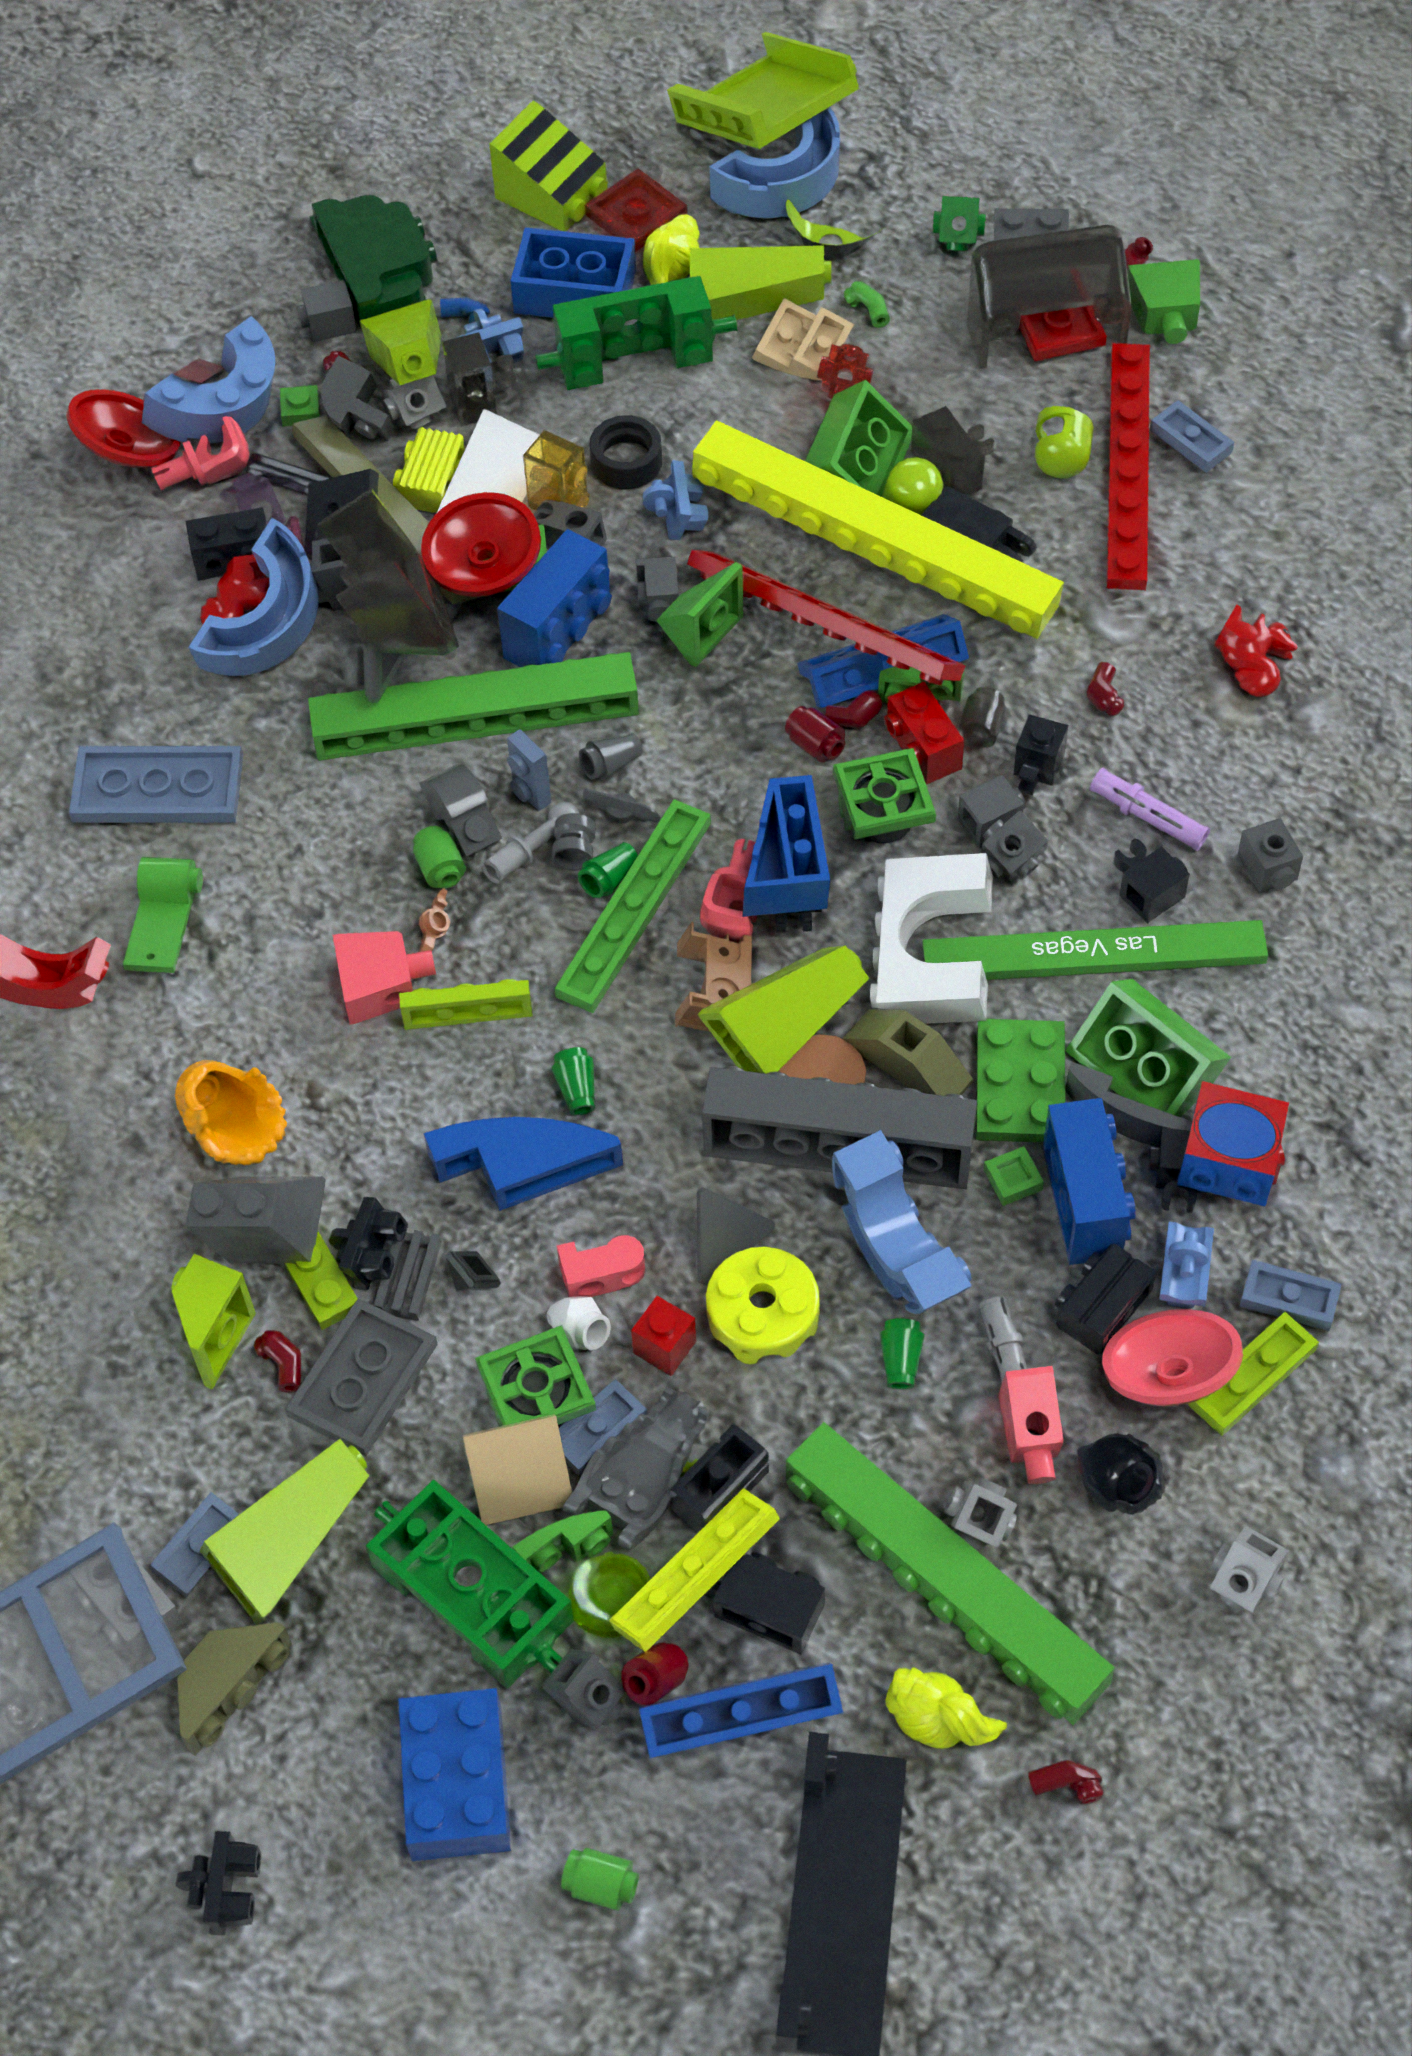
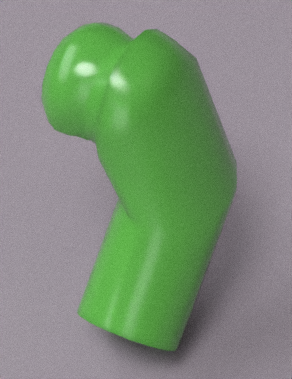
M861 281L853 282L851 287L845 289L844 298L846 302L851 304V307H857L862 302L868 309L874 327L881 328L890 322L884 298L876 290Z

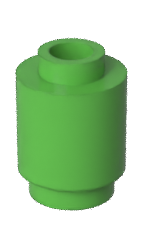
M429 826L420 830L413 839V854L428 885L434 888L445 889L453 887L464 875L466 866L451 835L440 826Z
M587 1847L583 1852L572 1849L564 1867L561 1888L571 1891L573 1898L619 1911L623 1902L632 1903L638 1886L639 1873L632 1872L633 1862L631 1860Z

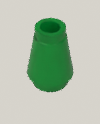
M622 842L618 846L585 861L582 864V870L578 873V880L583 890L593 898L610 896L638 857L636 850L630 844Z
M582 1047L568 1048L556 1053L553 1056L554 1064L551 1070L569 1107L570 1114L584 1115L594 1111L596 1108L594 1102V1059L588 1056L587 1049Z
M904 1318L886 1320L884 1322V1330L879 1333L887 1387L903 1390L914 1388L925 1334L921 1332V1323Z

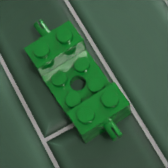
M701 276L552 305L557 351L535 354V361L538 371L560 366L567 391L604 383L602 360L670 347L676 368L712 362L713 342L716 335L737 331V321L735 315L718 319L712 318L711 305ZM629 320H637L631 325H625V322Z
M434 1479L400 1512L388 1500L382 1503L383 1509L380 1506L376 1509L374 1516L386 1526L366 1545L372 1567L405 1597L412 1592L470 1645L473 1659L508 1690L527 1669L535 1666L537 1663L541 1664L549 1673L555 1670L563 1658L552 1648L556 1639L574 1622L571 1600ZM467 1566L478 1568L482 1572V1576L475 1585L465 1587L455 1581L456 1574L460 1569Z

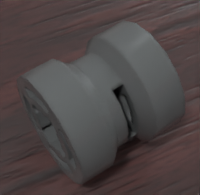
M579 813L563 814L556 819L554 837L557 841L552 845L551 853L552 862L556 866L569 871L582 870V864L585 861L593 858L594 851L590 844L594 841L596 834V823L593 819Z

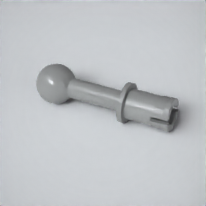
M560 802L550 809L548 820L523 839L511 836L507 839L505 847L484 861L482 868L485 875L492 882L498 883L520 866L526 867L530 865L533 861L532 852L554 837L556 819L563 814L579 813L578 809L568 802Z

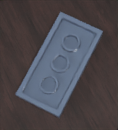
M79 746L69 809L72 823H236L243 764L241 746Z

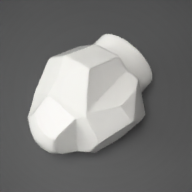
M567 1297L551 1305L547 1312V1320L552 1328L562 1325L572 1350L598 1349L609 1337L611 1330L610 1321L606 1316L602 1315L592 1297Z

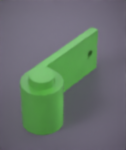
M142 857L140 859L137 871V890L140 903L123 962L124 970L175 972L194 895L201 892L203 884L202 869L196 868L193 859Z

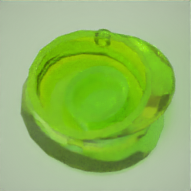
M606 1552L604 1555L592 1557L580 1564L572 1576L569 1588V1599L571 1600L576 1623L586 1632L598 1637L616 1638L622 1636L613 1628L609 1620L650 1580L647 1569L637 1559L625 1554H613V1552Z

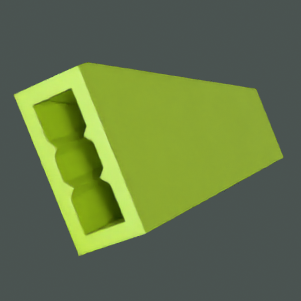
M824 246L690 248V277L701 276L711 305L713 319L735 315L736 320L774 312L778 310L784 298L798 306L824 300V284H831L832 282L831 261H824Z
M431 299L360 321L369 356L399 385L436 374L442 336Z
M846 945L822 948L702 1009L697 1015L737 1067L744 1071L764 1074L778 1072L870 978L861 967L860 958L856 953L848 949Z
M341 1439L206 1539L199 1550L256 1625L265 1621L369 1477L365 1471L368 1466L364 1457L354 1446L350 1445L347 1448Z

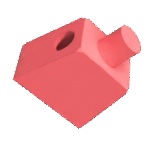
M398 931L333 935L343 997L350 1025L400 1009L399 993L413 991L411 979L436 975L432 950L406 954L402 933Z
M1053 1366L1006 1371L998 1397L1010 1460L1012 1463H1025L1029 1484L1051 1482L1056 1479L1053 1458L1058 1457L1063 1445V1433ZM1029 1431H1034L1038 1433L1039 1436L1033 1435Z

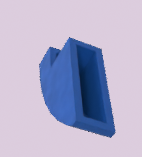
M488 1118L453 1124L424 1133L427 1153L439 1182L442 1183L481 1168L499 1211L623 1166L622 1147L617 1136L577 1123L547 1118Z

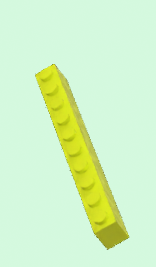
M716 420L693 451L692 476L703 484L720 489L741 502L754 505L775 518L788 521L809 534H815L836 544L843 550L858 554L879 567H885L904 576L913 583H919L949 600L962 603L983 616L991 617L1010 626L1019 633H1025L1038 639L1059 607L1064 585L1063 581Z

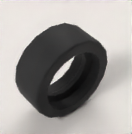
M622 415L604 420L594 429L589 439L591 469L597 479L607 486L618 489L641 487L652 481L658 475L663 465L661 435L655 425L644 418ZM625 442L640 444L649 450L642 458L632 462H618L604 455V452L611 446Z

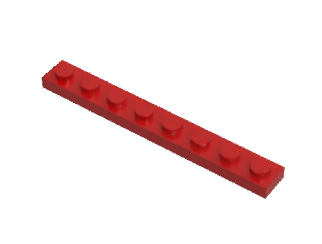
M1112 343L1106 589L1146 591L1150 389V345Z
M691 550L687 565L700 570L699 577L706 580L732 565L735 561L715 552ZM742 565L743 597L752 598L755 595L762 599L760 605L777 612H783V609L793 613L791 619L807 626H814L816 623L824 627L822 633L831 638L845 641L847 637L856 642L854 648L871 655H877L878 652L888 656L886 662L894 667L904 670H910V667L921 671L919 677L927 682L942 685L944 680H961L966 665Z

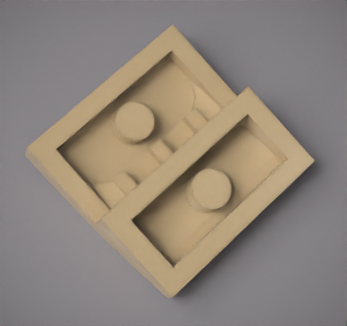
M784 298L758 344L752 359L778 371L802 378L825 381L854 324L823 307L815 315Z
M555 1414L463 1435L480 1517L485 1525L562 1508L572 1494Z

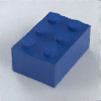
M525 227L510 281L514 313L553 317L552 305L632 289L636 274L634 239Z
M566 529L497 608L504 659L519 667L563 661L566 651L575 641H579L584 637L589 624L598 614H603L611 603L610 569L608 568L606 548Z
M1102 1098L1048 1106L1042 1149L1069 1265L1086 1263L1095 1251L1102 1255L1110 1244L1115 1243L1124 1249L1125 1241L1131 1240L1130 1220L1136 1217L1133 1195L1131 1192H1124L1122 1180L1126 1179L1124 1157L1122 1153H1115L1112 1142L1116 1140L1113 1114L1105 1113Z
M497 1688L398 1698L406 1846L412 1862L511 1851L502 1709Z

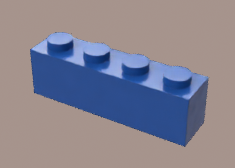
M826 1662L659 1701L651 1705L639 1706L649 1757L654 1758L843 1713L833 1665Z

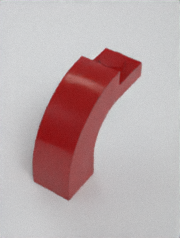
M0 934V998L18 1004L49 1009H68L86 1005L93 1001L97 986L108 971L109 962L106 961L111 944L95 937L72 952L50 954L27 948Z

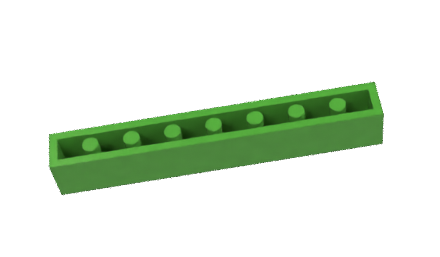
M630 652L609 653L598 657L577 660L568 659L563 662L527 665L521 668L500 671L490 670L479 674L458 677L448 676L443 679L423 682H407L402 685L388 686L378 703L369 702L364 689L339 694L329 693L323 696L308 698L312 735L318 761L515 733L519 729L523 732L639 715L638 693Z
M825 1422L786 1459V1483L798 1498L803 1501L810 1499L822 1509V1516L833 1528L838 1531L845 1529L857 1539L856 1543L859 1549L869 1559L875 1562L880 1559L893 1570V1577L904 1589L909 1592L916 1590L929 1601V1608L940 1620L947 1624L952 1621L966 1633V1640L976 1651L983 1655L990 1653L1002 1664L1003 1672L1013 1683L1020 1687L1026 1684L1040 1696V1704L1053 1717L1057 1719L1064 1717L1074 1725L1111 1685L1115 1670L1112 1664Z

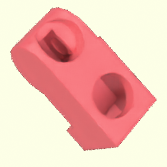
M617 1236L611 1239L607 1245L579 1252L576 1250L574 1241L556 1245L559 1266L568 1297H594L621 1290L622 1288L637 1284L645 1274L644 1248L641 1242L632 1236Z

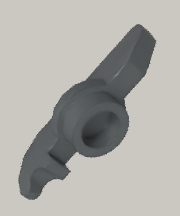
M587 788L583 791V798L594 806L607 809L610 817L617 823H627L634 817L640 818L641 822L646 820L659 822L661 819L655 810L647 805L636 802L629 794L609 795Z

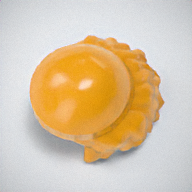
M202 1060L187 1067L179 1077L175 1090L177 1109L183 1118L187 1131L195 1135L201 1148L208 1156L213 1157L215 1161L223 1164H242L244 1166L251 1165L252 1163L259 1164L264 1160L266 1154L276 1151L277 1144L286 1136L285 1128L287 1127V1121L283 1118L286 1109L281 1106L282 1098L279 1096V1091L275 1089L273 1084L267 1082L266 1075L261 1074L258 1068L253 1067L249 1071H243L218 1061Z

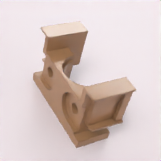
M692 921L677 942V957L704 962L705 977L700 993L690 992L675 1012V1027L679 1025L710 1032L697 1014L713 1003L751 985L752 936L743 935L738 943L729 942V934H726L723 939L695 932L694 922Z

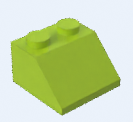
M193 1254L187 1266L181 1267L175 1274L171 1292L204 1386L213 1389L256 1312L243 1273Z

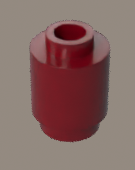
M800 706L796 708L785 723V732L789 734L790 741L821 763L836 759L844 750L846 743L844 740L845 730L813 707Z
M663 1642L654 1644L646 1652H641L629 1660L622 1669L621 1682L626 1694L633 1701L641 1705L656 1703L684 1682L689 1667L687 1656L679 1646Z

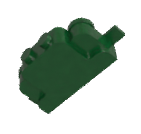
M363 195L342 202L336 199H325L311 204L313 215L309 216L311 224L338 281L345 280L353 313L360 327L361 320L426 300L423 288L430 285L433 280L431 264L437 262V254L432 241H425L424 239L425 231L420 217H413L405 203L394 201L385 204L377 196Z

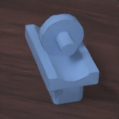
M480 308L474 310L475 322L464 325L465 334L456 337L457 350H455V355L458 363L464 361L472 375L484 373L491 368V360L488 353L500 350L505 364L521 361L524 356L522 343L523 325L520 317L502 322L499 314L487 318L484 310Z
M672 460L670 464L672 474L664 481L654 480L652 486L643 492L642 500L646 509L656 512V515L659 517L665 516L668 538L680 540L684 530L703 531L708 520V509L706 505L690 503V501L699 502L703 494L704 484L694 478L692 474L685 473L684 461Z
M1169 1221L1159 1300L1167 1301V1304L1170 1306L1191 1309L1194 1305L1205 1307L1214 1228H1191Z

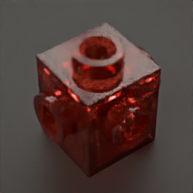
M832 344L829 357L822 355L817 372V378L822 379V391L828 393V398L832 399L834 394L864 380L871 384L874 369L868 367L869 353H865L860 347L850 344H841V346ZM842 372H848L852 375V380L839 378L838 376Z

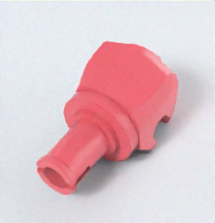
M225 416L222 418L224 422L221 426L223 445L220 453L217 455H211L210 442L208 437L203 435L198 443L196 452H194L190 440L182 443L185 448L182 451V456L156 467H151L160 490H165V488L191 477L194 480L198 479L202 486L240 474L247 466L249 459V446L240 425L232 417Z
M745 839L735 841L729 867L719 868L712 874L700 908V923L711 936L723 939L726 934H729V942L738 943L743 935L752 936L753 924L751 921L756 922L757 915L742 917L744 887L750 869L754 844L756 843L752 840L748 841L746 851L743 850Z

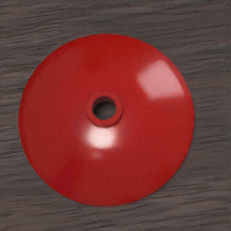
M105 389L84 391L72 398L67 409V422L76 438L87 449L114 464L135 468L158 466L172 460L176 456L181 441L165 437L142 423L144 400L127 393Z
M494 492L474 493L452 501L435 514L424 531L421 554L428 574L442 588L462 596H487L510 588L528 574L540 552L541 533L534 514L516 498Z

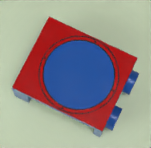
M1202 1081L1177 1185L1266 1207L1276 1172L1289 1102Z

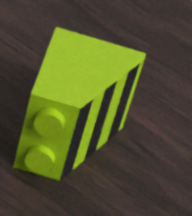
M532 101L489 143L495 199L560 231L566 232L575 222L580 221L596 200H600L607 191L606 162L535 101Z

